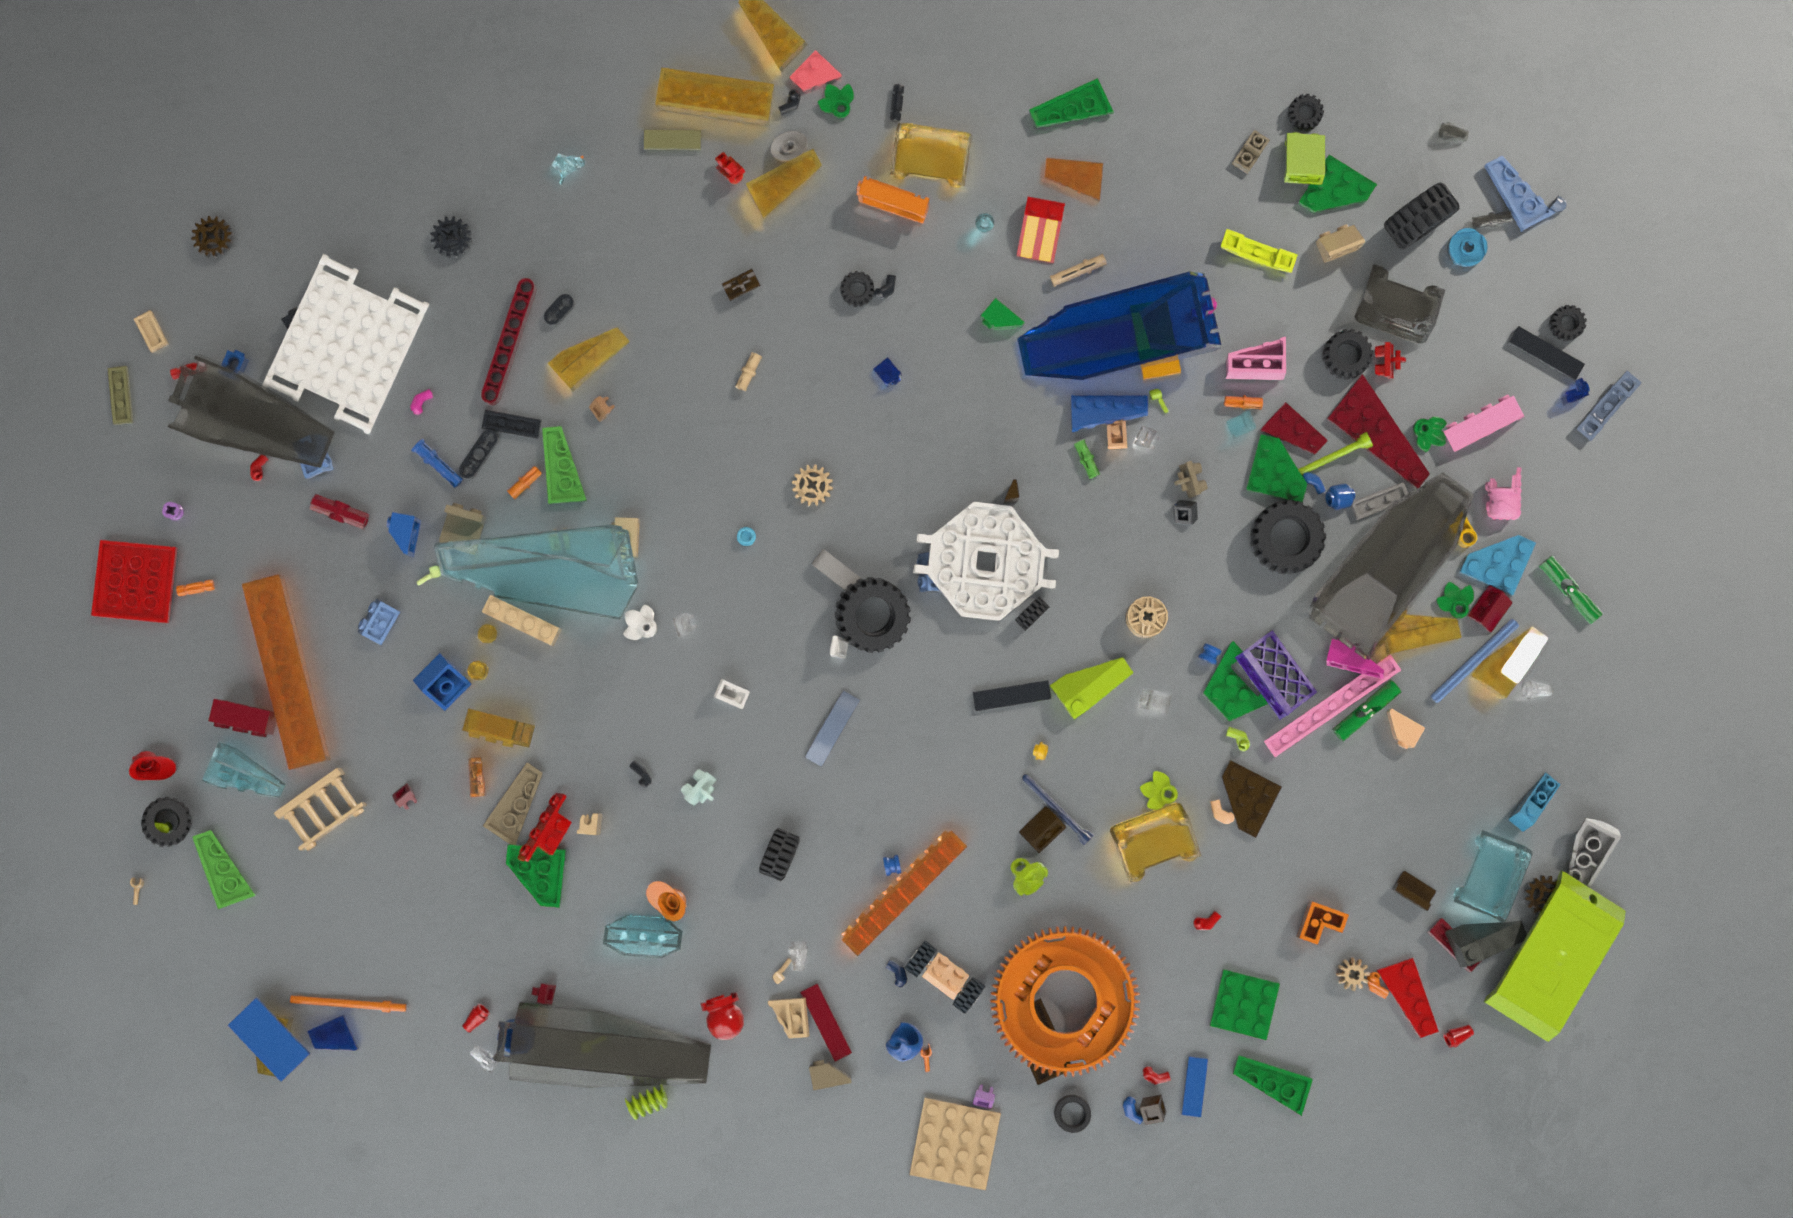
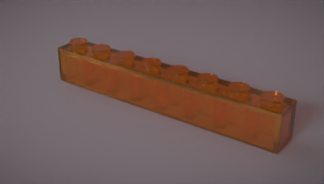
M945 830L938 837L940 841L935 846L931 844L924 851L926 855L921 860L917 858L910 865L912 869L908 873L904 871L897 878L899 882L894 887L890 885L883 892L885 896L880 901L876 899L869 906L871 910L867 914L863 912L856 919L858 923L853 928L849 926L842 933L844 937L841 940L857 956L967 848L952 830L949 832Z

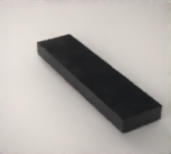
M1520 326L1516 328L1508 344L1573 381L1578 378L1585 363Z
M1048 680L972 692L975 711L1051 699Z

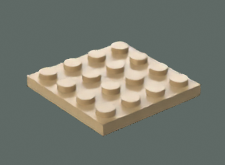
M925 1097L909 1175L986 1190L1001 1113Z

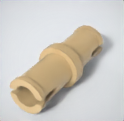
M751 352L745 367L741 369L742 373L735 385L736 388L746 392L752 377L756 375L755 370L762 356Z

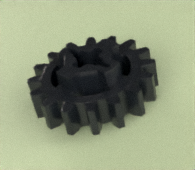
M446 216L444 222L438 220L439 226L433 225L436 231L430 232V235L434 237L430 241L432 244H436L433 248L436 251L440 249L439 254L441 256L446 253L447 258H450L451 254L458 258L459 252L464 255L463 249L470 248L467 242H472V239L468 237L472 234L470 230H467L469 228L468 224L462 225L463 220L460 218L457 221L455 216L451 220ZM461 229L463 231V239H461L459 235L461 233ZM446 234L451 236L454 235L457 240L448 239ZM439 235H441L443 238V241L441 242L442 245L439 241Z

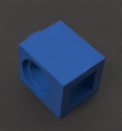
M227 350L218 371L240 381L249 360L244 357V353L238 350H234V352ZM233 360H238L239 362L236 368H231Z

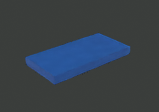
M258 997L228 1024L231 1030L281 1082L310 1055V1052Z

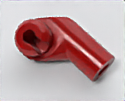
M263 453L250 464V476L254 481H260L263 478L262 466L269 460Z
M1150 1066L1145 1067L1142 1071L1144 1079L1154 1085L1171 1081L1169 1072L1157 1074Z

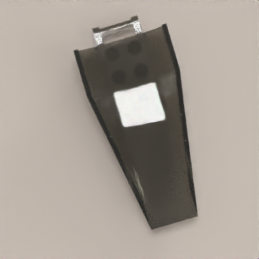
M198 354L194 357L195 360H198L196 370L184 365L181 366L178 382L173 394L168 399L169 402L181 406V409L174 422L169 423V428L203 442L259 453L314 467H322L335 431L269 388L262 386L261 383L229 365ZM188 375L193 376L185 399L182 400L180 395Z

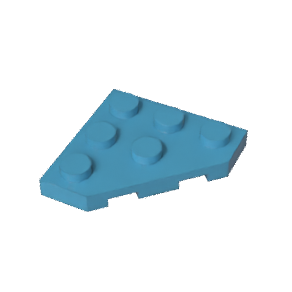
M1517 535L1466 555L1459 572L1482 583L1491 585L1509 595H1514L1536 542Z

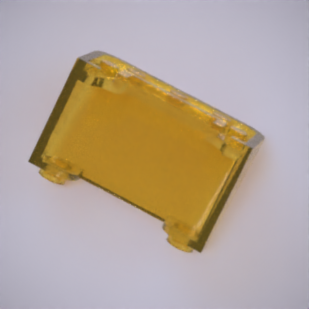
M898 123L895 132L890 175H894L893 177L897 179H905V176H909V174L945 179L954 188L965 186L973 134L912 123Z
M1180 803L1169 804L1161 809L1153 810L1116 824L1110 829L1112 840L1129 883L1142 880L1145 876L1144 869L1180 856L1181 859L1191 862L1202 856L1190 818Z

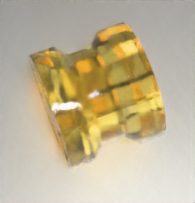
M480 661L470 663L467 669L468 675L478 681L485 679L489 673L488 666Z

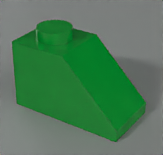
M996 298L980 317L982 319L981 323L986 328H993L994 330L1022 328L1025 324L1021 318Z

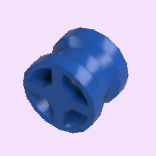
M1204 643V650L1198 657L1210 664L1216 665L1217 656L1222 651Z
M894 855L893 858L883 857L886 876H890L892 873L902 874L898 855Z

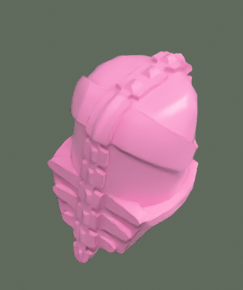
M1517 467L1516 474L1512 476L1511 487H1497V482L1494 478H1490V481L1485 483V490L1488 491L1487 496H1490V502H1486V510L1488 516L1493 520H1515L1521 515V467Z

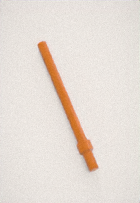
M293 995L290 997V1003L374 1009L387 1013L391 1011L406 1012L407 1004L392 1003V1001L384 1000L383 1002Z

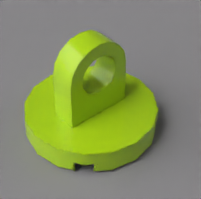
M1018 858L1011 864V871L1015 877L1013 889L1020 896H1023V894L1027 896L1036 892L1042 887L1044 877L1047 878L1048 869L1040 862L1030 864L1026 859ZM1018 866H1025L1022 871H1016Z

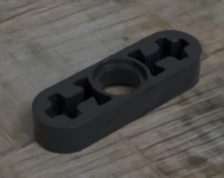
M488 429L480 435L459 467L461 476L466 479L476 477L499 442V436L495 431ZM494 434L493 439L495 440L493 442L489 441L486 445L489 447L488 451L483 446H480L481 442L484 445L487 442L486 435ZM477 449L484 451V457L480 460L474 457V452ZM470 458L474 462L479 463L478 466L474 464L471 467V470L473 471L472 474L468 473L467 475H465L466 471L464 470V468L470 467L472 464V462L469 461Z

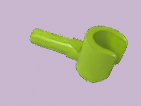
M1150 390L1151 400L1158 399L1164 413H1167L1169 410L1163 401L1161 390Z

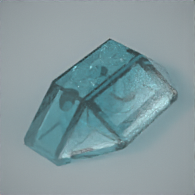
M627 914L613 923L605 925L603 945L623 956L664 958L681 950L683 931L665 917Z

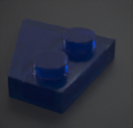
M345 1015L307 1031L315 1049L351 1051L359 1049Z

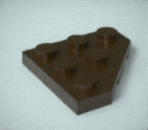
M1230 760L1221 778L1236 820V825L1239 830L1256 838L1282 786Z

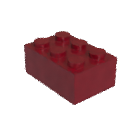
M213 699L208 721L214 722V727L229 729L231 726L233 727L232 731L241 733L251 731L253 736L267 738V734H274L279 713L226 700Z

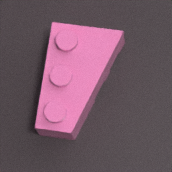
M1286 337L1272 342H1265L1256 347H1248L1228 353L1226 359V379L1283 380L1286 375Z

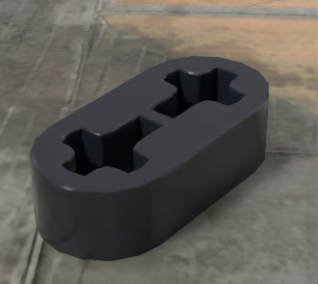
M568 294L560 295L545 311L544 320L550 326L559 325L573 310L575 305L573 298ZM563 299H564V300L570 299V300H569L570 306H569V307L564 306V307L560 310L559 308L563 305V303H562L561 301H562ZM557 311H559L556 314L557 320L549 321L550 317L548 315L550 313L555 314Z

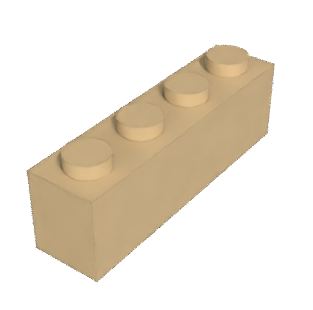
M492 595L489 596L482 610L483 613L551 646L555 645L562 630Z

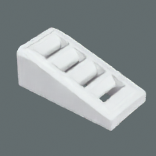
M838 636L832 637L831 657L845 659L849 642Z

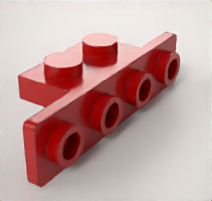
M555 793L550 798L548 807L541 813L538 824L531 830L528 841L519 851L518 859L520 861L528 862L537 847L549 855L554 854L572 823L558 813L567 797L565 794Z

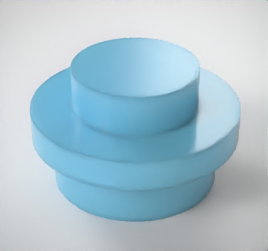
M743 527L737 533V540L743 546H750L755 542L756 534L753 529Z

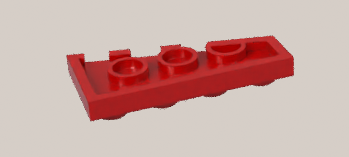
M1409 958L1377 969L1376 972L1379 973L1417 1035L1422 1038L1439 1032L1414 959Z

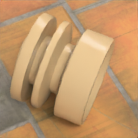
M1151 596L1141 597L1128 607L1125 615L1126 625L1135 636L1151 638L1165 628L1168 621V611L1159 599ZM1144 612H1145L1146 614L1151 613V615H1152V616L1150 617V620H1151V621H1149V620L1144 621V620H1143V617L1145 616V615H1144Z

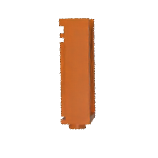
M864 176L863 181L859 180L856 189L859 202L922 224L924 223L930 205V198L925 197V199H922L920 195L916 197L915 193L871 178L867 180V176Z

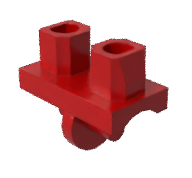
M722 152L715 158L719 164L716 166V169L730 183L737 184L742 180L743 173L746 171L731 156L728 157Z
M1385 342V345L1375 347V357H1385V364H1375V374L1385 376L1388 379H1394V363L1395 370H1401V363L1406 362V357H1401V350H1395L1394 357V344H1391V342Z

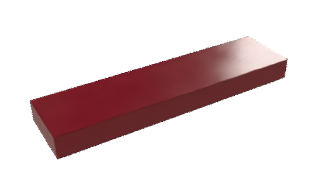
M818 983L801 991L800 993L802 997L806 998V1005L834 1061L836 1062L851 1054L852 1051Z

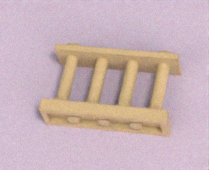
M341 768L334 769L274 812L278 819H288L304 843L298 847L300 851L313 849L319 839L350 817H357L364 812L363 808L367 806L365 802L357 804L346 789L341 778L345 773ZM331 784L338 789L351 808L343 816L326 794L327 790L325 788ZM315 795L322 800L336 820L327 827L310 805V799ZM298 807L304 808L320 831L312 838L308 836L294 816V810Z

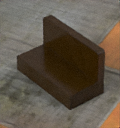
M1045 806L1019 833L1038 853H1041L1067 827Z
M1406 871L1401 873L1391 889L1424 911L1429 910L1432 905L1430 902L1436 894L1435 889Z

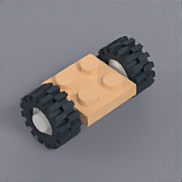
M924 941L911 956L904 969L917 978L926 967L927 969L922 977L952 1000L957 996L952 1005L966 1014L984 990L985 985L972 977L964 987L963 985L969 975L939 952L931 962L930 960L937 949L927 941Z

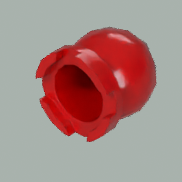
M731 992V995L726 997L723 994L700 1003L702 1011L708 1012L706 1018L707 1028L716 1039L723 1041L731 1040L738 1036L743 1029L744 1015L741 1009L735 1005V1002L739 1000L737 992Z

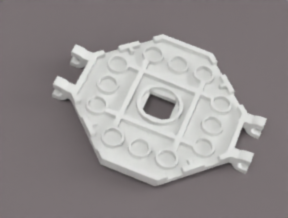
M973 502L933 535H917L916 543L930 544L928 566L915 564L913 573L927 574L961 617L1000 621L1039 588H1055L1056 580L1042 578L1045 557L1056 559L1058 558L1059 550L1045 549L1026 523L1017 515L1012 506ZM978 551L996 553L994 572L976 569Z

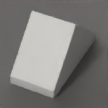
M721 679L714 697L743 709L750 691Z

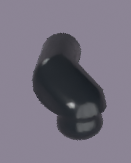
M634 760L629 767L642 777L639 780V784L647 788L652 783V779L647 769Z

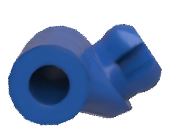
M1309 472L1302 475L1307 484L1314 486L1318 495L1326 491L1318 475Z

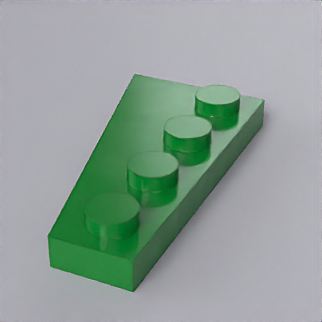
M1098 78L1029 109L1036 128L1114 113Z
M1241 1055L1237 1056L1233 1069L1234 1075L1302 1116L1313 1078Z

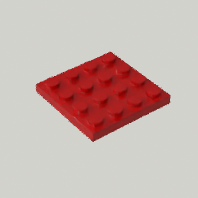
M100 540L91 616L169 624L178 548Z

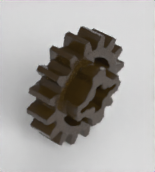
M208 216L207 221L201 218L200 225L195 223L197 230L191 231L195 234L194 237H191V240L196 242L193 246L196 249L199 248L198 252L200 254L205 252L206 257H210L212 254L213 257L217 258V253L224 255V249L230 250L227 245L228 243L233 244L230 237H233L234 234L229 232L232 228L230 225H226L227 222L224 219L220 221V218L216 216L213 220L211 216ZM211 234L215 236L214 239L210 238Z
M1540 875V880L1534 877L1533 884L1527 883L1530 889L1524 890L1528 894L1524 900L1529 901L1526 905L1527 908L1533 907L1532 913L1535 914L1538 911V915L1541 913L1542 908L1538 907V905L1546 904L1548 900L1542 899V897H1544V893H1549L1547 899H1549L1557 885V879L1552 881V876L1548 875L1546 879L1544 875ZM1543 883H1549L1553 887L1548 889Z

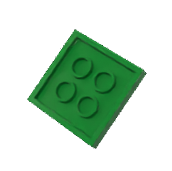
M1223 969L1209 1026L1267 1040L1280 983Z

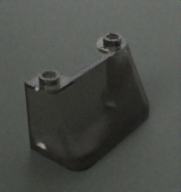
M1373 264L1355 312V320L1361 324L1414 343H1425L1436 325L1445 289L1431 285L1427 286L1423 292L1388 280L1389 272L1384 267Z

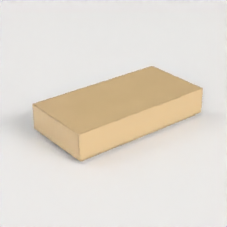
M151 310L134 318L151 353L169 345Z

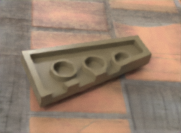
M526 762L483 824V827L507 843L516 845L543 772Z

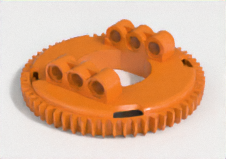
M1056 926L1055 932H1052V929L1049 927L1047 934L1042 929L1040 936L1034 932V939L1027 936V943L1020 940L1021 947L1015 944L1014 946L1017 951L1014 953L1009 950L1012 956L1010 958L1004 957L1007 961L1006 964L1000 963L1003 970H997L1000 977H994L998 984H992L996 991L991 992V995L996 996V999L990 1000L991 1003H996V1006L991 1007V1010L996 1011L992 1018H998L994 1025H1000L1001 1027L997 1030V1033L1003 1032L1000 1039H1007L1004 1045L1012 1046L1009 1052L1016 1050L1017 1052L1014 1057L1017 1058L1021 1055V1063L1028 1060L1027 1067H1030L1033 1063L1035 1064V1071L1038 1067H1041V1073L1048 1069L1049 1075L1056 1071L1057 1077H1059L1060 1072H1063L1064 1077H1067L1068 1072H1071L1072 1077H1074L1075 1071H1078L1081 1076L1083 1069L1087 1073H1090L1089 1067L1096 1071V1064L1098 1063L1101 1067H1104L1103 1060L1110 1063L1108 1057L1111 1055L1116 1058L1114 1051L1116 1050L1121 1053L1122 1051L1119 1046L1126 1047L1123 1040L1131 1039L1127 1033H1134L1130 1027L1131 1025L1137 1026V1024L1132 1020L1133 1018H1139L1138 1015L1134 1014V1011H1140V1008L1135 1006V1004L1140 1003V1000L1135 999V996L1140 995V993L1134 992V989L1139 986L1132 983L1137 978L1130 977L1134 971L1127 970L1130 963H1123L1126 957L1119 958L1118 956L1121 954V951L1114 952L1115 945L1109 948L1110 941L1107 940L1103 943V936L1096 939L1095 932L1092 936H1089L1088 929L1083 934L1080 927L1077 932H1074V926L1071 927L1070 931H1067L1066 926L1063 927V931H1060L1059 927ZM1063 936H1065V939L1060 941H1053L1048 943L1044 941L1045 939H1047L1048 941L1052 939L1063 938ZM1070 970L1078 972L1085 976L1094 988L1096 1007L1093 1008L1088 1019L1078 1030L1071 1032L1052 1030L1045 1026L1036 1014L1034 1007L1035 993L1048 975L1056 971ZM1125 980L1128 981V983H1125L1127 989L1128 1000H1131V1002L1125 1000V992L1123 987V982ZM1000 1000L1005 1002V1011L1007 1016V1019L1005 1021H1003L1005 1019L1003 1012V1004L1000 1003ZM1083 1059L1086 1062L1085 1065L1083 1062H1080L1075 1064H1067V1067H1064V1064L1069 1061H1077Z

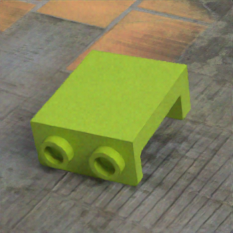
M1298 132L1287 133L1285 139L1286 171L1284 182L1322 185L1325 177V135L1316 133L1300 134Z

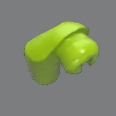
M1228 727L1226 736L1235 738L1239 750L1247 751L1250 747V741L1246 732Z
M156 819L154 820L155 827L160 832L169 833L172 831L173 827L170 822L163 824L158 823Z

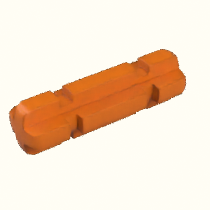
M205 580L204 582L186 584V586H177L176 592L178 596H186L187 594L205 592V590H214L215 585L213 580Z

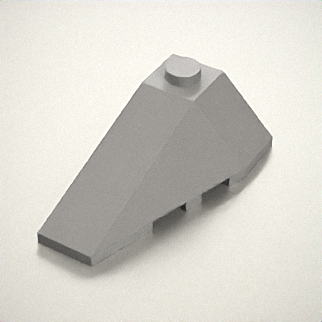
M1585 818L1576 833L1568 874L1590 888L1621 838L1619 829L1600 820Z

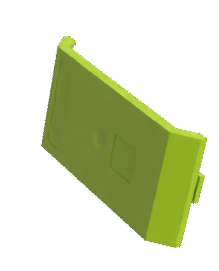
M1562 870L1557 876V885L1497 987L1483 1001L1547 1042L1561 1032L1622 929L1626 914L1624 909Z

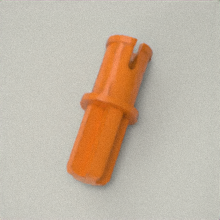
M1246 395L1242 397L1225 396L1224 406L1239 407L1242 410H1262L1263 398L1246 397Z
M533 466L523 477H519V480L507 492L516 500L525 489L530 488V485L542 474L541 471Z

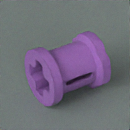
M167 502L163 506L162 513L166 518L177 521L183 517L184 509L179 504ZM172 507L175 508L174 515L170 514L172 512Z

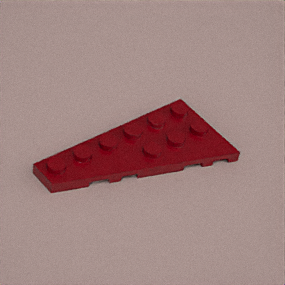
M1362 374L1327 420L1354 441H1358L1357 438L1367 432L1373 446L1364 449L1418 490L1430 473Z

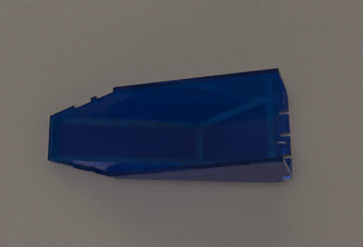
M1188 271L1065 305L1062 310L1053 316L1050 315L1046 321L1037 327L1034 326L1017 338L1025 375L1087 380L1202 355L1221 349L1222 343L1219 332L1212 333V330L1218 329L1215 313L1208 314V311L1214 310L1211 294L1204 295L1205 292L1210 291L1205 273Z

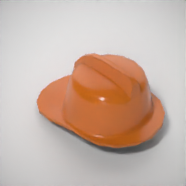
M655 881L648 885L646 896L649 903L666 919L678 921L684 916L687 905L683 892L675 888L673 889L661 881Z

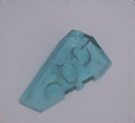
M219 741L202 779L203 782L218 788L227 789V787L238 788V791L244 792L245 789L252 790L259 795L280 798L286 783L237 748Z

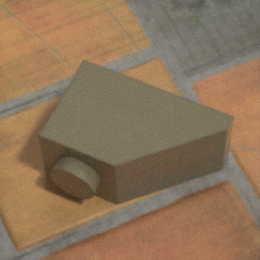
M824 1060L813 1061V1065L809 1066L813 1091L852 1083L849 1075L829 1062L824 1063Z

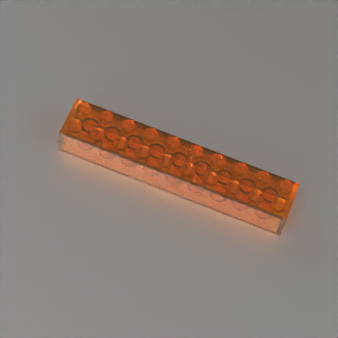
M277 574L243 583L242 587L288 769L297 770L330 761L285 578L283 575Z

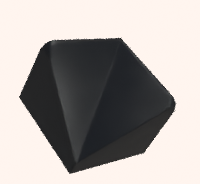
M1179 500L1174 504L1175 523L1193 525L1198 520L1197 502Z

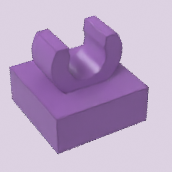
M980 1085L979 1089L976 1090L972 1105L992 1109L995 1099L993 1087H990L987 1093L983 1092V1085Z

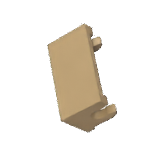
M593 813L591 819H589L588 814L586 816L582 815L577 834L600 835L602 814Z

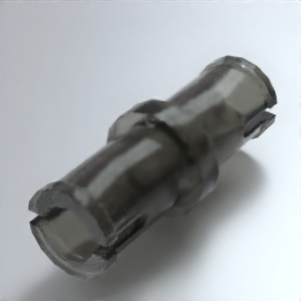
M1511 211L1489 212L1488 215L1472 217L1473 229L1487 226L1492 228L1497 224L1511 223Z

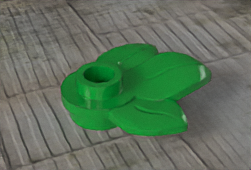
M827 84L825 98L818 101L820 109L825 113H833L837 118L847 117L850 113V103L854 99L851 85L846 84L840 90L834 85ZM842 106L845 108V110L843 112H839L837 110L838 107Z
M1437 416L1429 419H1418L1413 426L1414 433L1417 435L1418 447L1422 451L1428 452L1431 445H1445L1446 436L1442 429L1446 426L1447 422ZM1422 425H1425V431H1422Z
M1448 582L1444 588V596L1436 599L1437 604L1441 610L1450 612L1454 618H1464L1469 612V605L1474 600L1473 588L1471 585H1468L1460 590L1454 583ZM1456 606H1460L1462 608V611L1460 613L1456 611Z

